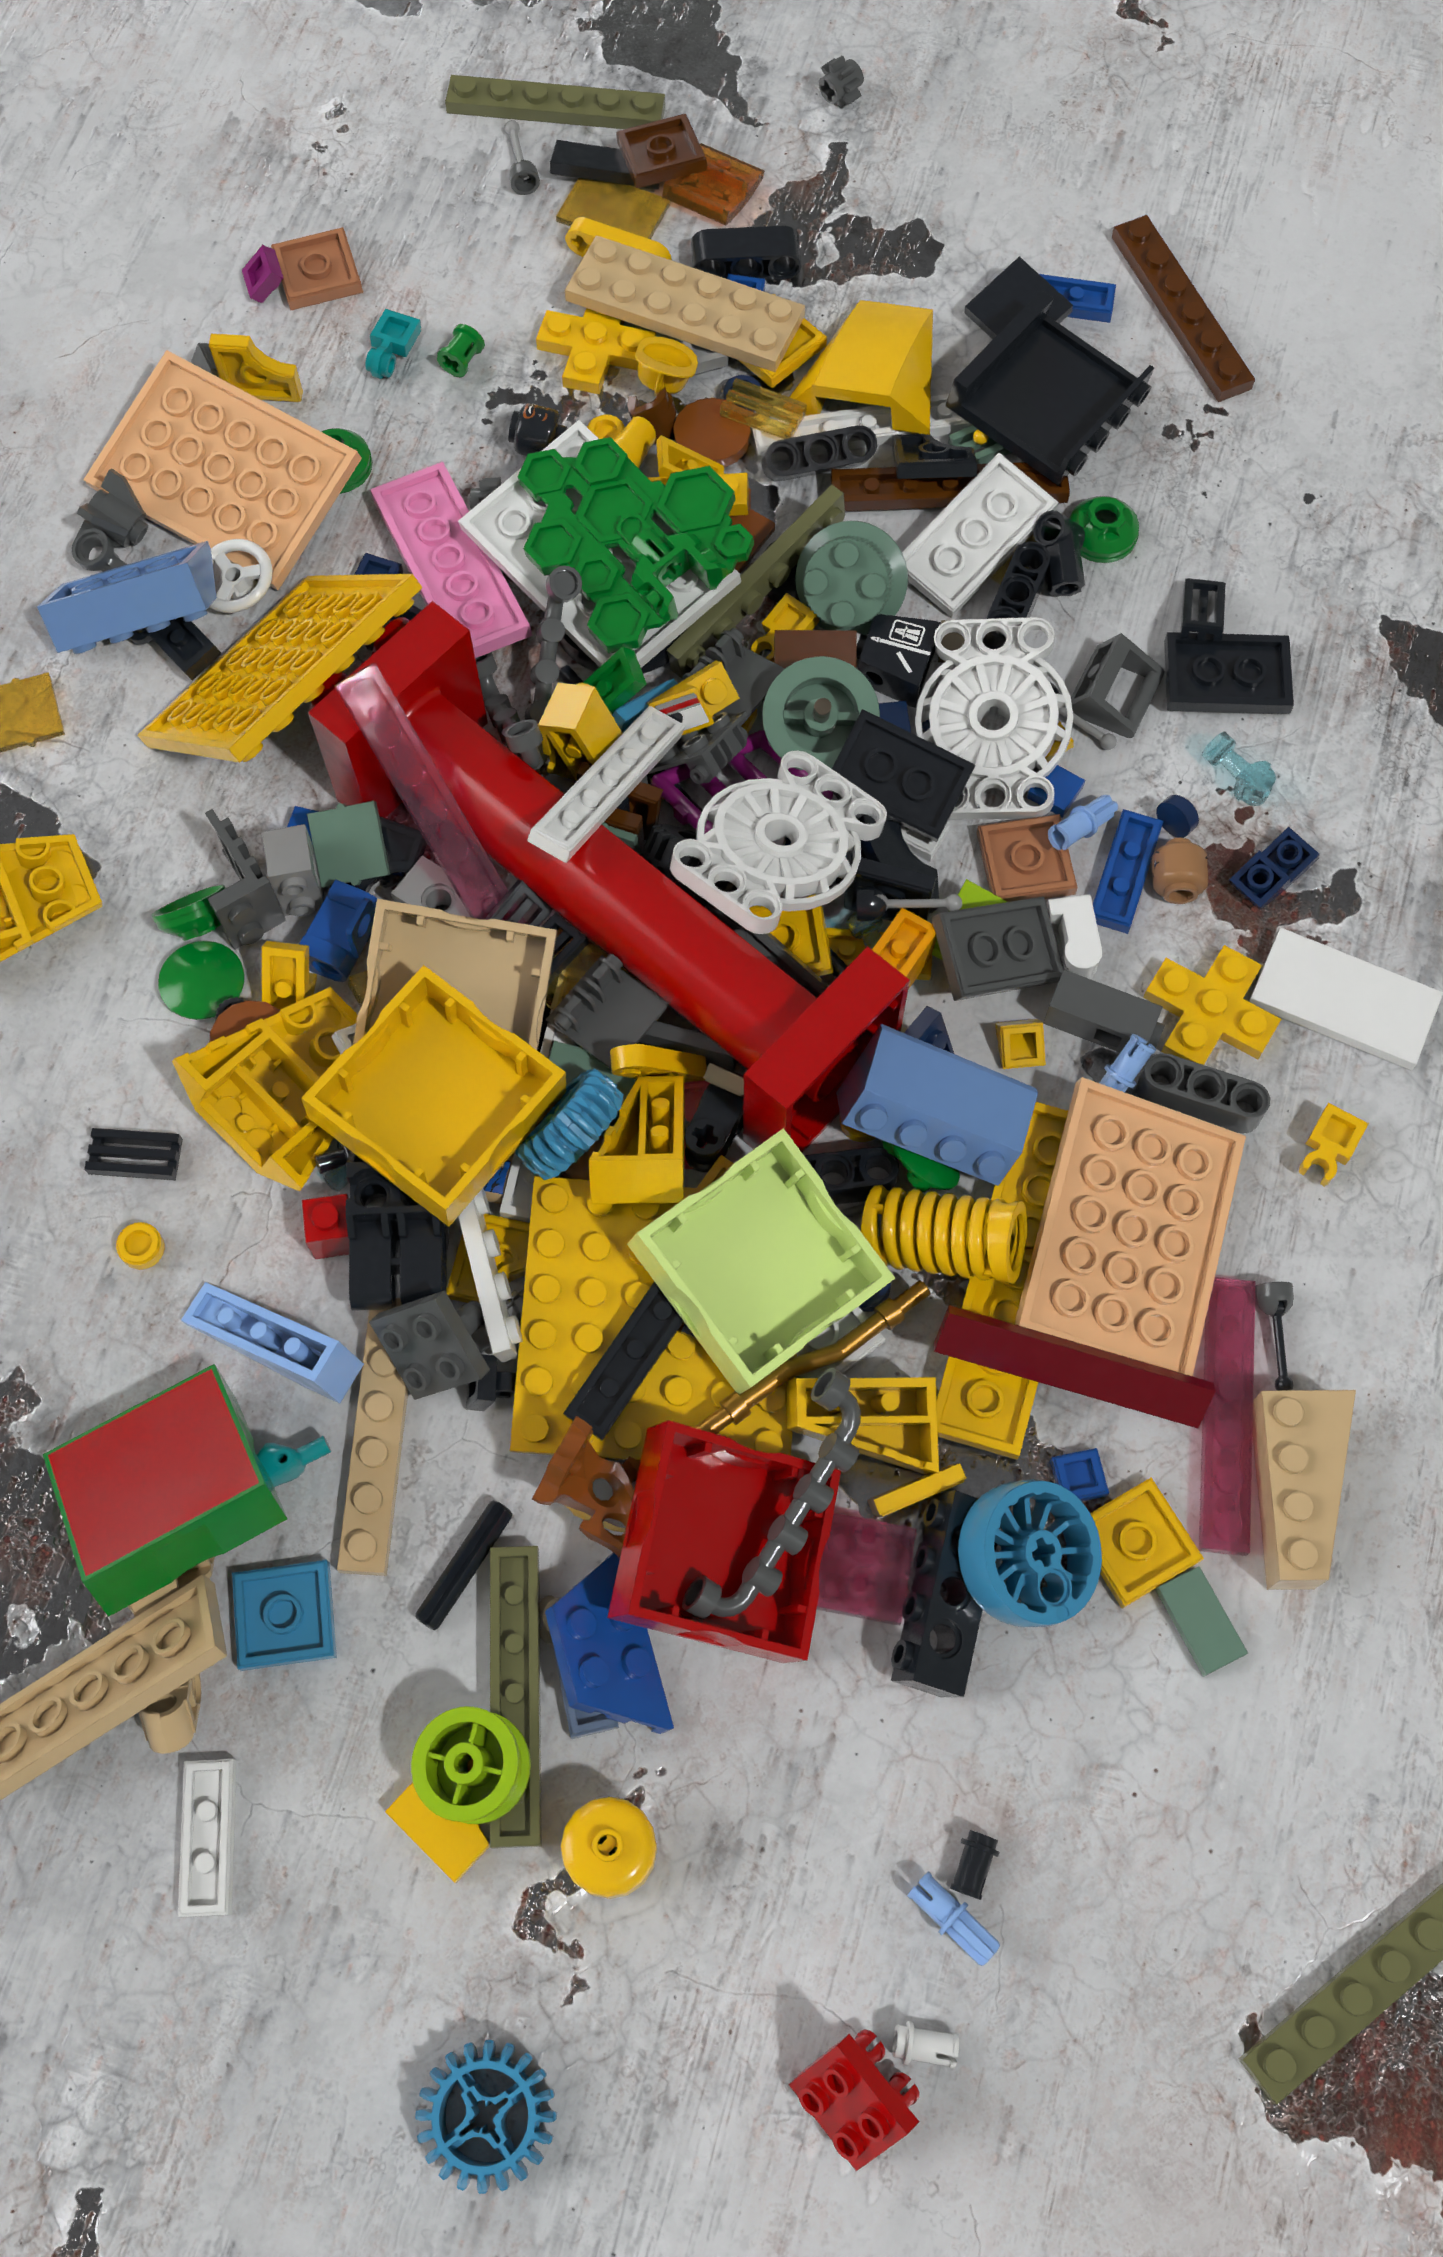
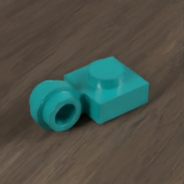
M384 310L370 334L371 346L375 348L369 350L365 362L366 370L371 372L373 377L383 379L384 377L389 378L392 376L396 365V356L394 354L403 357L408 356L421 333L420 319L392 310Z

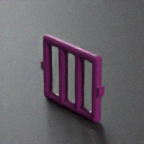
M764 730L748 735L746 746L728 763L745 780L767 778L744 756L747 753L761 748L779 765L781 763V758L772 749ZM687 764L678 765L655 774L651 778V785L663 789L662 797L674 808V817L682 825L689 823L697 830L702 812L674 786L691 778ZM794 767L788 769L794 776H808L805 770H799ZM716 776L709 783L700 784L712 797L727 788ZM832 791L821 792L825 798L832 800ZM707 820L704 834L713 828V822Z

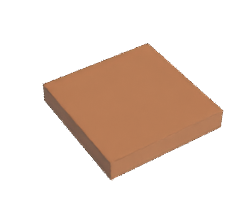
M343 227L271 245L272 249L276 252L284 277L282 284L290 311L363 293L361 281Z
M1060 814L978 826L976 834L991 893L1007 902L1038 897L1049 899L1076 895L1078 887L1069 850H1057L1048 839V829L1061 822Z

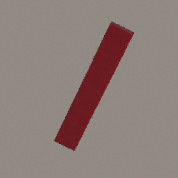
M948 1305L933 1343L934 1352L1197 1429L1216 1392L1214 1382Z

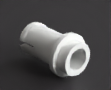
M907 2021L905 2026L896 2025L893 2036L892 2056L900 2058L903 2065H909L912 2060L955 2069L957 2060L954 2057H958L959 2035L957 2033L949 2034L915 2028L912 2021Z

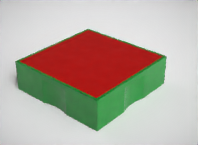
M215 1364L43 1454L82 1583L108 1617L172 1583L197 1564L225 1554L288 1519L270 1476L255 1453L254 1439L238 1401Z

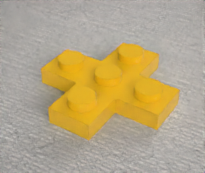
M586 308L583 317L546 310L536 338L537 350L569 356L562 375L563 387L600 395L609 366L613 365L638 371V361L635 358L638 344L642 339L656 337V332L623 326L625 321Z
M1226 945L1222 947L1205 977L1166 957L1143 996L1146 1000L1163 1006V1009L1180 1017L1161 1052L1204 1065L1220 1039L1258 1060L1282 1020L1243 999L1262 965Z

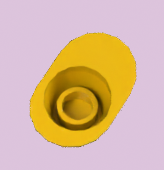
M664 337L642 339L635 353V358L638 361L639 380L643 385L653 390L656 397L664 387H666L667 392L670 394L680 392L687 384L689 378L693 377L696 373L698 364L696 354L686 345L673 339Z

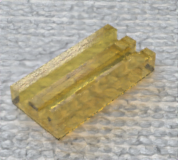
M735 378L733 389H729L726 394V401H722L720 405V416L779 438L787 439L792 438L806 414L807 404ZM735 404H738V405L747 407V408H749V409L755 410L756 413L753 412V411L744 409V408H742V407L736 406ZM770 416H771V417H774V418H776V419L782 420V421H784V422L790 423V424L788 425V424L782 423V422H780V421L771 419Z

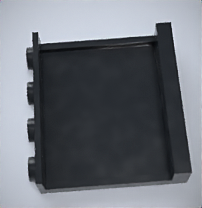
M1041 290L954 379L945 406L1059 486L1069 474L1076 476L1088 459L1087 454L1091 450L1097 453L1101 449L1112 427L1118 430L1129 416L1130 407L1133 404L1139 407L1144 402L1152 388L1148 381L1154 367L1149 365L1138 378L1049 317L1048 313L1054 298Z

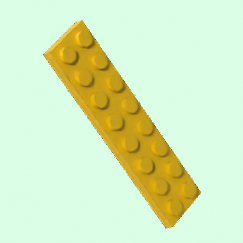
M1039 1102L1035 1103L1022 1154L999 1186L994 1185L991 1203L999 1198L1005 1200L1007 1204L1022 1201L1026 1207L1027 1240L1024 1260L1018 1279L1013 1284L1000 1283L994 1277L986 1281L980 1280L976 1276L969 1278L961 1309L1015 1324L1068 1110ZM1014 1222L1012 1229L1010 1254L1015 1240L1016 1222ZM948 1356L937 1396L938 1437L1018 1460L1038 1382Z

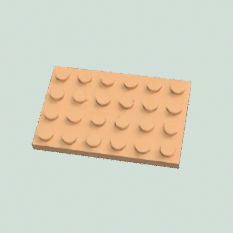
M166 350L83 480L94 490L99 491L102 489L109 493L101 485L108 470L114 469L127 479L142 509L146 513L147 519L194 545L208 541L210 548L221 542L231 539H245L258 544L266 551L271 560L273 575L270 586L279 591L362 458L358 451ZM234 551L225 554L232 564H239L242 567L259 564L257 559L247 552Z
M1081 1077L1075 1083L1015 1325L1193 1376L1246 1136Z

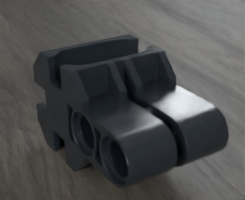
M350 1151L346 1162V1178L350 1184V1199H346V1223L349 1239V1300L352 1311L395 1308L397 1275H400L401 1305L444 1290L447 1294V1250L450 1239V1226L448 1227L420 1204L411 1205L413 1199ZM387 1197L381 1207H366L376 1198ZM400 1245V1257L397 1258V1252Z

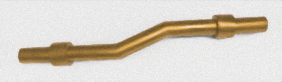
M919 1280L895 1299L887 1298L874 1308L872 1316L837 1342L788 1359L740 1395L734 1391L719 1402L721 1407L694 1428L717 1434L731 1423L734 1425L739 1424L751 1415L750 1409L791 1378L844 1360L885 1328L892 1330L905 1320V1313L931 1295L930 1290L923 1281Z

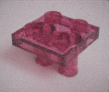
M834 1513L830 1537L825 1545L820 1562V1593L817 1610L900 1626L917 1528Z

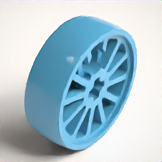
M1037 1479L1001 1484L983 1494L973 1504L966 1515L960 1532L958 1547L959 1564L965 1585L980 1608L993 1618L1017 1627H1048L1064 1622L1075 1616L1086 1606L1098 1584L1101 1572L1102 1550L1097 1527L1082 1501L1061 1485ZM1030 1498L1035 1500V1506L1032 1511V1514L1030 1510ZM1009 1506H1013V1514L1011 1513ZM1051 1512L1055 1517V1521L1044 1529ZM1061 1532H1063L1066 1541V1547L1062 1548L1057 1539ZM994 1542L1001 1546L1000 1552H995ZM1062 1555H1067L1066 1570L1061 1565ZM996 1559H1002V1565L997 1568ZM1042 1578H1044L1048 1587H1043L1041 1594L1040 1584Z

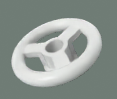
M245 539L227 540L211 548L212 563L214 564L215 562L222 570L221 578L223 583L216 594L217 598L209 607L223 613H236L258 603L268 591L273 575L271 560L266 551L258 544ZM234 551L247 552L253 555L259 564L242 567L239 564H232L225 554Z

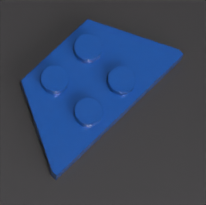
M612 1553L545 1611L570 1708L587 1713L600 1712L607 1719L624 1724L632 1721L652 1727L651 1732L666 1733L674 1729L647 1628L607 1618L620 1557Z

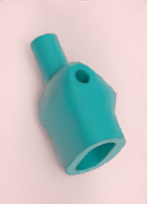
M321 1436L297 1449L272 1442L265 1443L257 1457L269 1474L275 1488L297 1479L305 1471L307 1464L331 1453V1449L326 1438Z

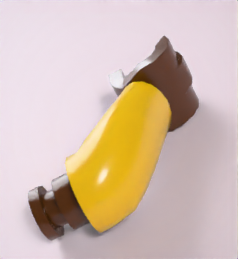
M666 387L657 394V397L652 402L642 406L639 405L637 396L628 397L627 407L631 421L614 441L625 451L628 458L638 468H640L653 444H657L656 440L661 435L669 439L674 434L673 426L676 420V408L672 395L667 392Z

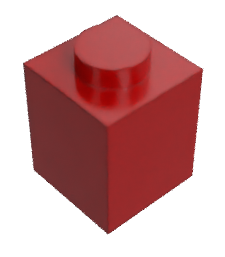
M348 1194L302 1200L305 1243L315 1259L349 1255L346 1223V1199H350Z

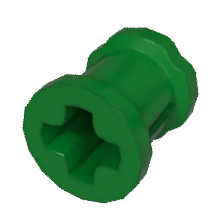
M466 324L456 325L452 332L453 338L447 347H442L437 352V362L443 370L459 378L466 375L468 364L473 356L481 353L485 347L484 339L478 331Z

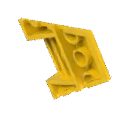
M860 300L781 407L782 414L795 416L820 414L826 398L891 407L893 430L930 435L933 309Z
M74 834L16 838V843L0 844V962L103 907Z
M328 987L281 1009L279 1013L264 1020L261 1018L234 1034L215 1039L190 1054L187 1052L176 1057L172 1063L195 1111L257 1174L300 1192L316 1167L315 1155L324 1154L334 1137L307 1117L301 1097L340 1056L332 1035L337 1030L356 1024L358 1014L331 987Z

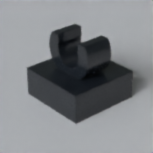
M482 1354L490 1371L482 1379L467 1383L466 1410L485 1411L495 1402L496 1398H510L511 1393H515L516 1373L497 1372V1357Z

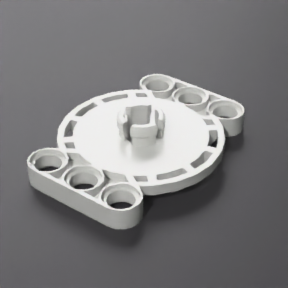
M1043 618L949 620L939 625L935 631L934 643L936 653L946 662L939 666L929 678L918 699L915 716L916 733L918 737L934 743L976 765L962 792L963 801L954 808L949 818L951 820L1037 818L1048 814L1053 807L1054 788L1045 777L1061 761L1071 740L1073 710L1071 697L1063 679L1048 662L1043 660L1053 650L1055 641L1052 625ZM1033 630H1040L1046 634L1048 640L1042 647L1031 648L1024 642L1026 634ZM992 631L1002 633L1006 637L1005 644L998 649L987 648L982 642L987 633ZM955 632L963 636L965 639L964 644L957 650H947L943 647L941 641L948 633ZM1047 676L1056 684L1060 694L1054 692L1051 683L1046 678ZM940 679H942V681L937 686L934 695L932 697H929L932 688ZM990 707H998V715H1002L1008 720V723L1001 729L988 730L981 726L980 722L982 719L990 715ZM1065 707L1067 717L1065 730L1058 726V708ZM926 710L930 711V728L923 733L922 718L923 711ZM1054 741H1061L1057 753L1048 763L1045 757L1050 752ZM1037 767L1040 771L1036 773L1033 769ZM1039 787L1045 790L1048 798L1041 806L1034 807L1024 801V793L1030 788ZM998 788L1005 794L1004 802L998 807L986 806L982 802L981 797L987 789Z
M790 751L781 759L777 779L746 780L730 785L715 794L705 805L699 818L696 840L686 839L675 845L670 870L677 880L746 930L756 934H767L778 926L782 911L810 910L830 903L847 890L854 881L861 860L860 840L870 841L880 836L887 818V811L879 801L814 756L803 751ZM792 767L801 768L808 773V776H794L788 769ZM827 790L834 791L842 799L836 801L829 800L821 792ZM857 814H867L875 819L876 823L864 824L855 816ZM707 820L713 822V828L704 834ZM786 837L791 840V844L785 846ZM847 852H852V866H850L846 858ZM693 856L698 858L703 865L689 867L683 864L680 858ZM837 877L843 879L839 884L829 889V886ZM723 880L729 881L737 887V890L724 892L718 889L714 883ZM756 905L764 906L771 911L772 915L769 917H758L749 908Z

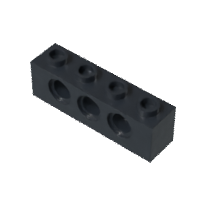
M957 1490L933 1495L932 1500L925 1509L924 1524L926 1528L922 1545L918 1548L913 1560L915 1576L911 1593L908 1594L903 1604L902 1616L904 1624L901 1638L892 1652L891 1663L894 1667L891 1677L892 1682L938 1697H964L983 1609L975 1602L965 1585L959 1564V1552L957 1551L955 1555L952 1551L951 1539L954 1536L959 1547V1537L963 1522L970 1508L979 1498ZM994 1542V1550L996 1551L997 1544ZM942 1583L945 1584L948 1591L946 1602L941 1597L940 1589ZM932 1629L935 1631L937 1636V1646L935 1650L932 1648L930 1643V1633Z

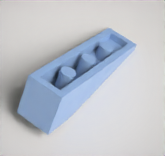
M207 1282L204 1283L181 1319L183 1323L337 1403H341L364 1365L339 1341Z

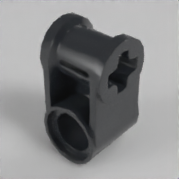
M711 1083L707 1086L697 1111L685 1133V1157L691 1168L703 1173L709 1172L721 1155L726 1156L735 1137L743 1128L744 1097Z

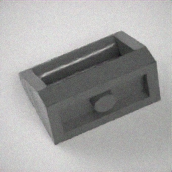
M1120 633L1097 645L1071 696L1073 713L1089 723L1123 737L1133 738L1165 674V670ZM1120 668L1145 677L1126 716L1105 700Z

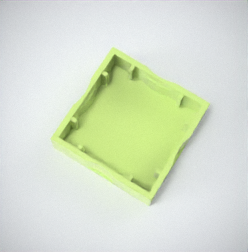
M784 1128L735 1162L721 1177L700 1192L689 1195L637 1232L627 1244L739 1395L753 1387L802 1350L808 1342L848 1315L895 1279L858 1227L843 1215L834 1204L825 1188L823 1180Z

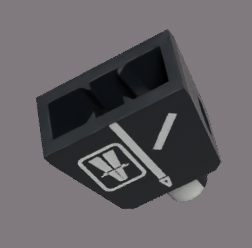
M878 614L872 621L868 635L857 633L856 658L859 659L858 670L868 679L875 691L897 701H906L908 706L916 708L936 651L934 635L941 622Z

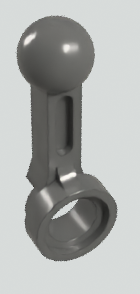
M91 528L84 530L75 538L72 544L73 558L86 570H101L104 572L127 565L114 552V545L111 539L99 529ZM97 545H103L101 554L97 558L89 560L90 551Z

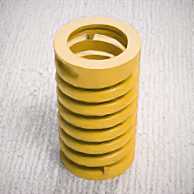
M875 1185L870 1190L866 1199L861 1221V1233L885 1265H891L897 1270L906 1268L913 1272L925 1270L929 1274L942 1272L946 1276L959 1274L963 1278L976 1276L984 1281L994 1277L1000 1283L1013 1284L1019 1277L1025 1255L1027 1212L1022 1201L1007 1204L1005 1200L998 1198L991 1203L987 1197H980L974 1201L970 1195H963L957 1199L953 1193H946L941 1197L936 1191H929L924 1195L919 1189H913L907 1194L901 1187H895L888 1191L883 1185ZM878 1214H882L880 1235L878 1236ZM1014 1222H1016L1015 1240L1010 1254L1012 1229Z

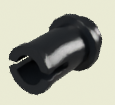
M972 1830L969 1831L967 1839H961V1844H964L965 1847L950 1889L978 1900L982 1899L981 1894L993 1856L999 1857L1000 1854L996 1850L998 1840Z

